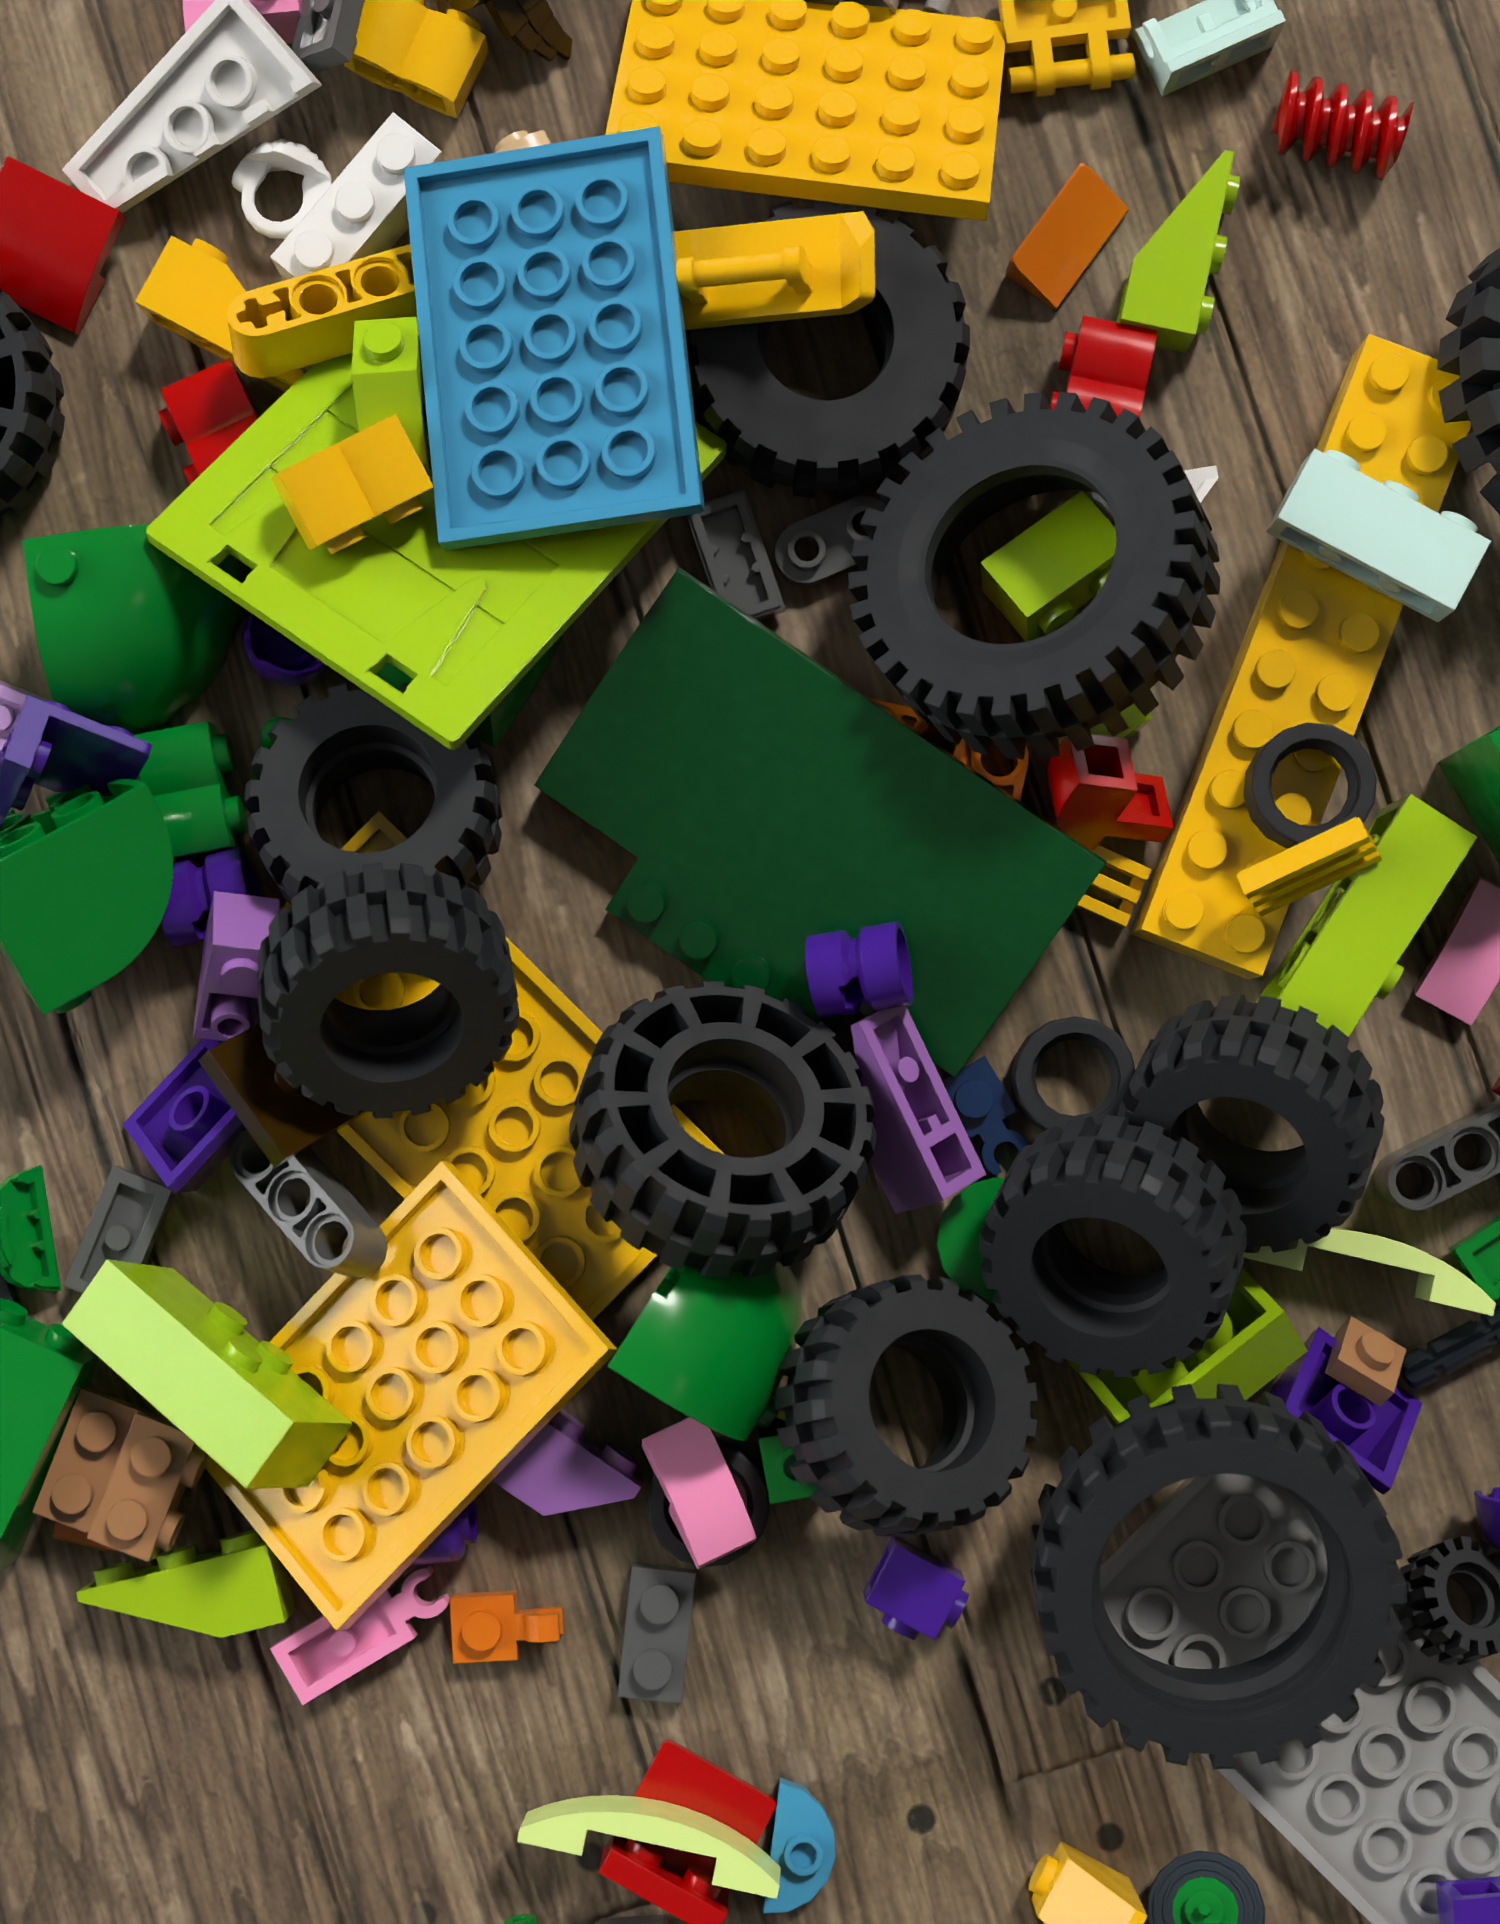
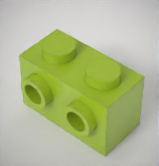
M1080 491L980 562L982 591L1025 642L1034 640L1043 633L1048 635L1073 618L1076 610L1096 597L1104 585L1114 560L1116 528L1085 492Z

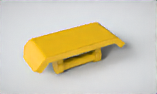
M864 211L674 232L677 253L676 279L681 293L685 330L849 314L871 303L875 296V231Z

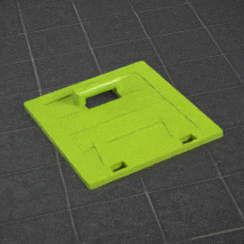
M353 353L313 364L147 527L148 540L154 547L448 749L455 750L460 747L668 518L445 551L438 541L434 488H431L419 495L424 508L391 525L388 524L383 514L365 522L361 527L367 537L332 555L325 543L309 551L271 478L297 462L358 433L351 376ZM695 422L701 480L703 481L725 457L727 443L721 437ZM430 463V471L426 473L433 484L432 467ZM229 554L253 569L243 583L217 567ZM387 662L413 679L404 693H401L375 675Z

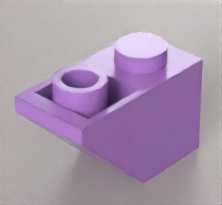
M214 891L204 937L193 1038L227 1041L260 1023L257 984L258 953L261 941L269 935L268 926L279 912V899Z
M561 1409L492 1481L542 1516L633 1499L641 1489L644 1478L635 1473L639 1463L634 1458L610 1443H607L604 1449L601 1450L581 1436L586 1427Z

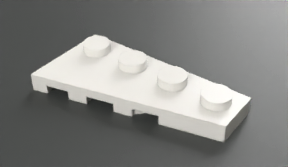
M215 0L64 166L62 171L81 192L124 213L313 92L322 84L249 0Z

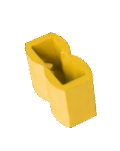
M364 0L356 34L357 45L351 60L344 63V66L375 84L401 92L419 104L441 114L458 118L489 53L486 35L480 32V24L469 15L455 9H448L446 14L428 9L423 6L424 0Z
M396 414L297 462L271 478L309 551L325 543L331 555L367 537L361 527L365 522L383 514L388 524L391 525L424 508L419 495L434 487Z

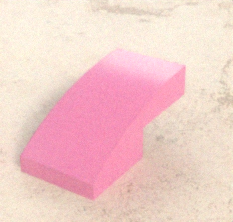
M1480 875L1446 927L1447 936L1414 987L1417 997L1471 1026L1500 980V886Z
M689 1417L643 1439L642 1449L670 1503L668 1511L697 1569L756 1541L757 1537L740 1493L709 1427Z

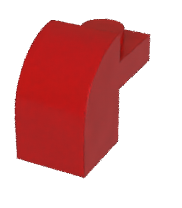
M1092 734L1095 745L1077 751L1069 738L1065 736L1059 744L1060 756L1051 757L1047 766L1058 828L1090 850H1095L1105 836L1163 843L1174 829L1163 777L1134 773L1127 738Z

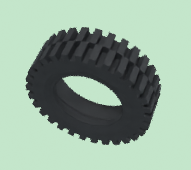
M1038 392L1024 394V411L1015 413L1007 398L990 402L992 419L980 423L973 410H970L956 417L962 431L960 434L947 440L939 427L925 437L933 452L923 461L913 452L901 459L898 464L907 478L901 485L885 478L876 491L886 508L884 512L870 508L866 509L860 524L872 541L854 540L851 557L861 571L850 572L848 589L858 601L851 604L850 608L853 621L863 632L859 637L866 651L874 659V663L909 707L913 709L930 728L935 726L945 739L959 745L963 738L973 752L990 756L995 743L1006 759H1024L1027 741L1031 743L1041 758L1060 756L1058 738L1065 736L1069 738L1077 751L1092 747L1095 743L1090 728L1103 723L1112 737L1129 728L1120 713L1132 704H1135L1140 712L1147 716L1159 705L1150 689L1160 681L1173 691L1185 677L1175 660L1178 654L1196 661L1204 644L1194 626L1212 627L1216 610L1208 595H1219L1221 578L1213 564L1220 561L1217 544L1210 532L1213 529L1173 450L1169 451L1163 437L1152 426L1145 430L1139 417L1125 408L1117 417L1109 401L1093 397L1086 411L1077 393L1059 392L1056 407L1051 409L1043 393ZM1059 490L1095 492L1108 504L1113 514L1116 528L1114 560L1107 579L1096 597L1069 623L1046 636L1031 641L1015 644H991L960 634L941 618L934 603L941 575L948 561L963 540L988 517L1016 501L1033 495Z

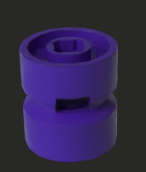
M238 847L207 855L202 867H197L189 860L173 864L172 889L161 924L169 943L175 949L204 942L214 891L261 897L254 869L245 849Z
M899 921L862 927L857 938H851L845 930L807 936L805 943L806 972L812 1002L820 1019L855 1014L859 1011L863 1002H868L874 1010L908 1006L913 1003V976L906 937Z

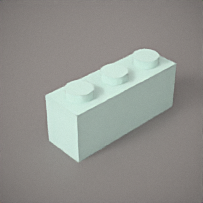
M1314 448L1301 464L1266 532L1436 622H1440L1452 613L1463 596L1491 540L1477 534V526L1468 518L1450 511H1443L1439 514L1418 503L1419 496L1407 486L1389 480L1384 481L1382 484L1359 472L1361 466L1348 455L1335 450H1326L1323 453Z

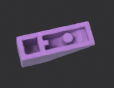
M907 1007L882 1009L851 1025L855 1061L863 1074L860 1084L862 1087H868L875 1108V1116L871 1123H873L877 1136L875 1152L870 1162L895 1214L944 1201L986 1175Z

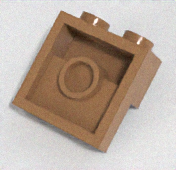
M84 1387L79 1391L32 1512L88 1533L87 1539L149 1562L159 1556L162 1549L169 1552L173 1548L185 1519V1514L177 1511L186 1487L194 1489L197 1486L209 1455L165 1416L89 1387Z

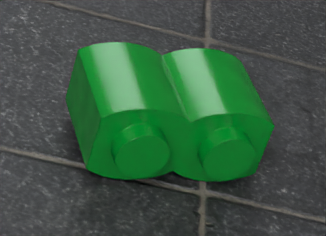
M209 721L134 735V737L152 745L149 758L138 777L139 781L147 784L164 817L171 838L173 862L203 857L240 847L238 834L247 833V819L240 796L231 797L228 788L227 772L235 771L236 769L234 750L229 735L227 733L219 735L217 726Z

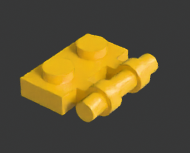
M998 0L1000 21H1002L1006 38L1005 53L1030 51L1031 65L1008 68L1007 78L1010 94L1033 91L1035 97L1055 95L1056 88L1089 84L1090 90L1107 89L1111 87V81L1135 78L1133 53L1110 55L1108 40L1123 39L1129 36L1131 22L1128 0ZM1085 43L1086 58L1054 62L1052 47Z

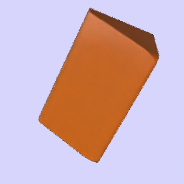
M1081 162L1008 263L1005 275L1056 311L1128 213L1129 208L1091 168Z

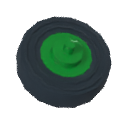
M1197 1850L1175 1857L1158 1872L1148 1892L1147 1919L1149 1924H1265L1266 1908L1257 1882L1242 1864L1222 1853Z

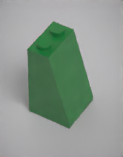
M0 1298V1574L18 1559L36 1517V1514L32 1511L81 1388L89 1386L100 1359L62 1324L47 1326L27 1317L28 1311L23 1306Z

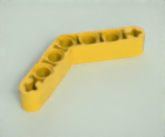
M411 244L256 288L236 296L229 303L226 311L236 366L241 372L251 377H273L353 353L354 321L417 317Z

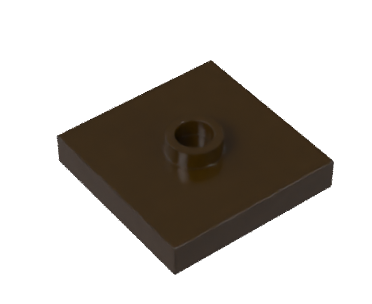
M260 1023L208 1050L198 1060L274 1168L368 1112L359 1111L357 1117L339 1113L335 1110L334 1103L327 1101L322 1106L302 1095L301 1085L294 1088L288 1084L277 1072V1064L268 1058L263 1044Z

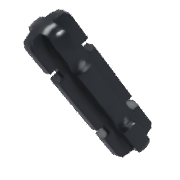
M1500 1306L1495 1307L1493 1316L1481 1314L1480 1322L1470 1320L1427 1342V1349L1423 1350L1417 1347L1406 1353L1400 1371L1405 1382L1411 1388L1421 1389L1438 1380V1373L1442 1372V1374L1448 1375L1491 1353L1492 1345L1500 1346Z

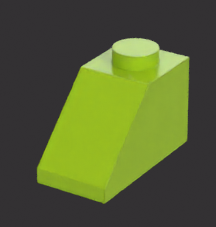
M403 317L354 321L351 376L358 432L396 414L425 471L429 472L431 456L418 318Z

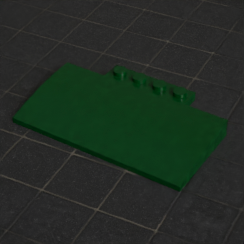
M681 568L676 570L638 625L534 784L538 789L638 857L605 910L709 982H724V987L739 989L743 985L765 990L764 995L782 1002L786 998L803 1007V1014L817 1024L822 1021L830 1029L834 1027L840 1016L820 1019L816 1013L806 972L805 943L807 936L845 930L851 938H857L862 927L899 921L906 937L913 976V1003L906 1007L933 1063L956 1077L1106 864V860ZM863 1002L859 1009L867 1017L879 1011L874 1010L868 1002Z

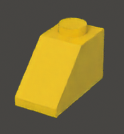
M1060 1841L1053 1857L1048 1854H1044L1041 1857L1029 1882L1028 1889L1033 1892L1031 1900L1036 1915L1045 1924H1144L1148 1916L1129 1877L1063 1841Z

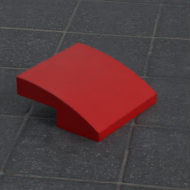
M7 156L0 170V289L9 295L20 308L79 336L106 281L99 273L126 217L119 210Z

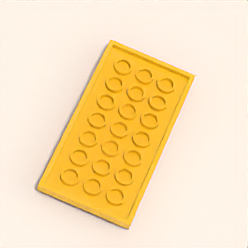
M378 811L341 850L355 853L378 852L399 845L408 838L385 815ZM287 902L280 909L287 908L292 911V906ZM506 937L518 992L519 1020L518 1027L511 1034L512 1044L505 1057L499 1063L493 1061L494 1071L477 1087L472 1083L465 1087L466 1094L460 1099L448 1105L444 1100L431 1104L430 1112L412 1116L411 1110L393 1112L394 1118L375 1119L372 1112H366L361 1117L337 1130V1132L404 1199L441 1161L452 1163L593 1321L657 1255L644 1247L640 1251L620 1236L621 1229L612 1220L606 1222L590 1202L593 1193L591 1187L584 1188L580 1183L573 1164L576 1151L570 1143L569 1130L570 1121L576 1107L574 1102L589 1060L592 1058L597 1041L603 1032ZM383 973L351 984L335 998L361 1009L390 1010L404 1007L423 999L435 990L439 983L424 976L411 973ZM675 1104L671 1106L677 1121L691 1137L705 1147L724 1154Z

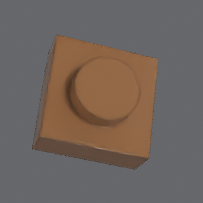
M1351 1316L1337 1332L1325 1374L1381 1407L1395 1392L1406 1349L1390 1340L1384 1334L1375 1331Z

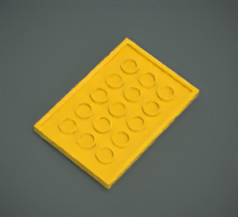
M632 0L605 135L660 126L664 137L668 180L671 183L986 221L990 203L1006 42L1002 21L986 20L980 17L929 13L916 9H897L896 13H894L888 7L863 5L856 2H840L836 6L805 2L804 0Z
M441 1161L380 1225L386 1236L388 1247L385 1261L380 1269L372 1276L363 1279L334 1273L269 1342L290 1356L293 1360V1365L290 1369L353 1423L308 1488L246 1489L210 1456H208L205 1466L207 1471L336 1631L349 1629L618 1350L452 1163Z

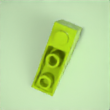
M1225 150L1134 257L1126 275L1116 322L1157 330L1156 347L1186 353L1196 333L1206 335L1215 300L1214 297L1204 295L1209 273L1219 274L1227 246V237L1217 235L1221 214L1231 215L1240 184V176L1230 174L1234 151Z
M256 1530L224 1537L219 1540L220 1550L197 1555L195 1545L160 1553L157 1556L158 1565L135 1571L131 1560L96 1569L93 1571L95 1580L76 1592L78 1602L219 1638L284 1623L296 1611L287 1569L264 1540L259 1538Z

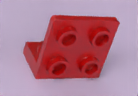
M665 1739L662 1742L633 1797L672 1803L705 1814L731 1827L755 1844H757L776 1809L774 1797L671 1739ZM614 1835L610 1837L602 1853L599 1874L688 1924H723L728 1915V1895L732 1889L712 1885L716 1858Z

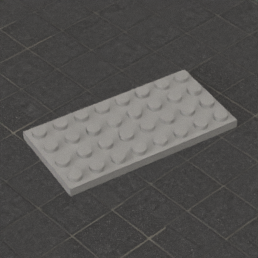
M1210 1474L1186 1479L1100 1567L1102 1601L1111 1623L1123 1640L1136 1651L1154 1660L1193 1669H1216L1234 1666L1260 1657L1279 1646L1311 1614L1320 1598L1327 1579V1557L1323 1538L1316 1522L1302 1503L1276 1483L1239 1474ZM1406 1603L1393 1604V1610L1397 1618L1398 1615L1396 1609L1406 1606ZM1410 1618L1399 1621L1403 1630L1398 1647L1394 1648L1382 1644L1378 1652L1387 1671L1377 1688H1373L1365 1682L1360 1684L1353 1693L1360 1710L1346 1723L1334 1713L1318 1725L1323 1740L1307 1749L1304 1748L1300 1738L1296 1737L1276 1746L1280 1760L1260 1765L1257 1753L1253 1751L1233 1754L1234 1769H1217L1371 1924H1440L1436 1881L1500 1876V1683L1477 1660L1458 1665L1457 1662L1446 1665L1438 1662L1439 1654L1427 1657L1419 1651L1425 1640L1421 1638L1411 1642L1405 1631L1413 1627ZM1202 1754L1211 1763L1209 1755Z

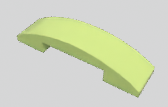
M1331 1228L1328 1236L1314 1243L1305 1244L1302 1239H1299L1296 1249L1273 1253L1270 1246H1261L1259 1253L1244 1252L1243 1258L1302 1271L1307 1247L1310 1246L1419 1272L1414 1297L1486 1315H1494L1496 1303L1463 1273L1420 1249L1378 1235Z
M619 1795L571 1798L528 1811L519 1829L517 1842L582 1856L589 1830L714 1857L716 1862L712 1885L777 1899L781 1867L765 1851L731 1827L705 1814L672 1803Z

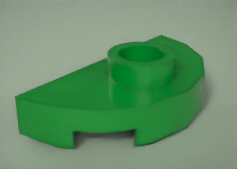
M42 1165L9 1175L0 1184V1274L7 1282L27 1292L51 1293L62 1290Z

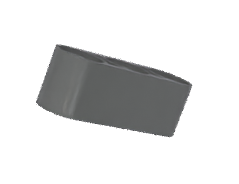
M1500 1099L1388 1154L1380 1160L1373 1176V1185L1379 1198L1394 1208L1420 1211L1431 1208L1499 1174ZM1463 1135L1472 1137L1478 1148L1476 1162L1466 1170L1457 1164L1453 1154L1457 1140ZM1408 1163L1416 1166L1422 1178L1418 1193L1411 1198L1403 1197L1396 1185L1397 1173L1400 1168Z
M246 1128L237 1135L231 1145L229 1154L230 1167L233 1173L311 1264L320 1269L357 1279L370 1277L380 1269L385 1261L388 1249L384 1232L310 1147L274 1168ZM311 1194L309 1205L305 1209L307 1199ZM348 1236L347 1248L342 1254L343 1243Z

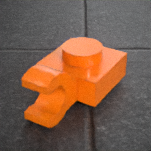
M517 1590L453 1594L449 1598L453 1664L518 1660L521 1656L520 1640L527 1642L560 1641V1634L565 1633L563 1607L518 1610Z

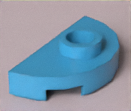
M781 1777L779 1779L770 1857L781 1867L780 1886L777 1899L764 1896L763 1914L789 1912L811 1901L827 1883L836 1858L834 1826L823 1805L810 1794V1791L804 1785Z

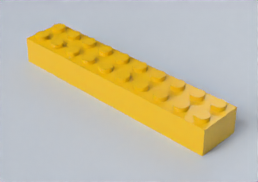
M1368 334L1350 359L1316 449L1323 453L1326 450H1335L1348 455L1361 466L1359 472L1382 484L1384 481L1389 480L1407 486L1419 496L1418 503L1438 513L1459 460L1452 444L1466 437L1471 428L1470 421L1444 423L1439 391L1460 379V376L1437 370L1438 360ZM1281 540L1173 822L1174 829L1167 837L1131 935L1247 980L1263 976L1290 904L1261 917L1250 900L1244 895L1236 875L1240 871L1287 849L1267 839L1250 819L1243 797L1245 773L1255 753L1284 729L1307 722L1330 724L1354 736L1404 604ZM1303 749L1290 753L1279 762L1272 775L1271 792L1276 807L1286 818L1299 825H1320L1342 767L1332 756L1320 750Z

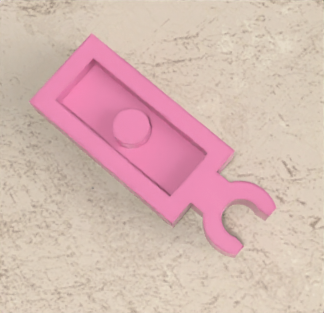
M430 1564L414 1569L405 1579L402 1589L397 1593H394L391 1586H389L349 1629L336 1631L325 1616L322 1615L278 1641L270 1648L302 1705L413 1640L418 1633L410 1620L412 1617L428 1619L444 1611L450 1602L448 1594H444L432 1602L422 1600L417 1594V1584L427 1579L434 1572Z

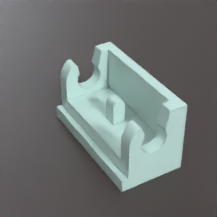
M1205 0L1159 22L1155 18L1143 22L1142 27L1135 29L1133 37L1161 96H1165L1273 47L1286 20L1281 10H1278L1274 0Z

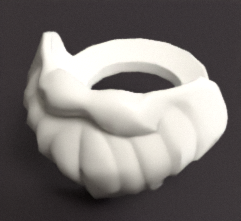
M286 139L275 140L271 143L264 141L258 147H254L240 161L233 172L231 181L233 187L242 193L241 206L247 221L257 232L269 238L286 239L332 184L331 174L326 170L323 162L318 159L317 154L310 152V149L301 143L289 142ZM291 171L304 175L302 182L303 204L299 212L291 219L283 222L270 221L264 218L256 209L255 193L268 172Z

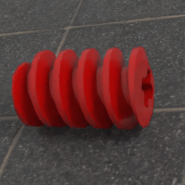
M1290 70L1277 107L1271 134H1278L1279 154L1284 156L1297 139L1302 140L1303 160L1310 162L1321 146L1327 147L1328 167L1331 168L1336 166L1345 152L1351 153L1352 173L1355 174L1360 173L1370 158L1376 159V179L1383 181L1400 154L1410 123L1414 101L1408 105L1400 117H1398L1397 99L1392 95L1385 97L1377 110L1373 111V94L1371 90L1363 89L1353 103L1349 105L1348 87L1345 83H1338L1326 99L1324 98L1323 80L1321 77H1313L1303 92H1299V75L1297 71Z

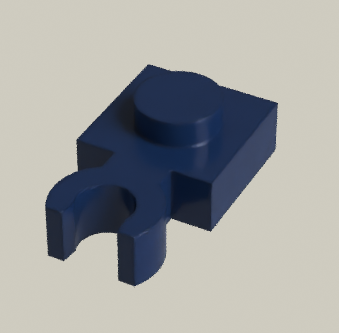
M982 1056L962 1068L956 1077L950 1075L943 1079L942 1082L969 1139L978 1135L982 1142L980 1159L984 1168L990 1174L996 1176L1002 1172L999 1164L994 1159L996 1146L1002 1142H1009L1016 1148L1019 1154L1024 1146H1028V1142L1021 1134L1013 1130H1007L1002 1120L1018 1110L986 1056Z

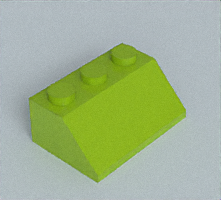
M1242 1267L1222 1325L1214 1338L1206 1340L1202 1351L1191 1359L1182 1362L1176 1359L1173 1368L1155 1374H1149L1147 1368H1141L1136 1377H1115L1114 1370L1101 1369L1099 1375H1093L1079 1371L1080 1364L1070 1360L1067 1361L1118 1425L1132 1417L1127 1404L1128 1401L1146 1395L1150 1408L1174 1402L1171 1387L1191 1384L1197 1399L1216 1398L1218 1383L1238 1385L1246 1401L1308 1350L1284 1310Z

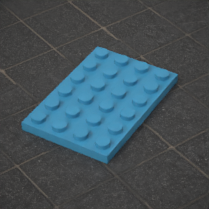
M660 126L403 168L438 541L442 548L446 551L705 513L682 299L676 279L677 253L665 144Z

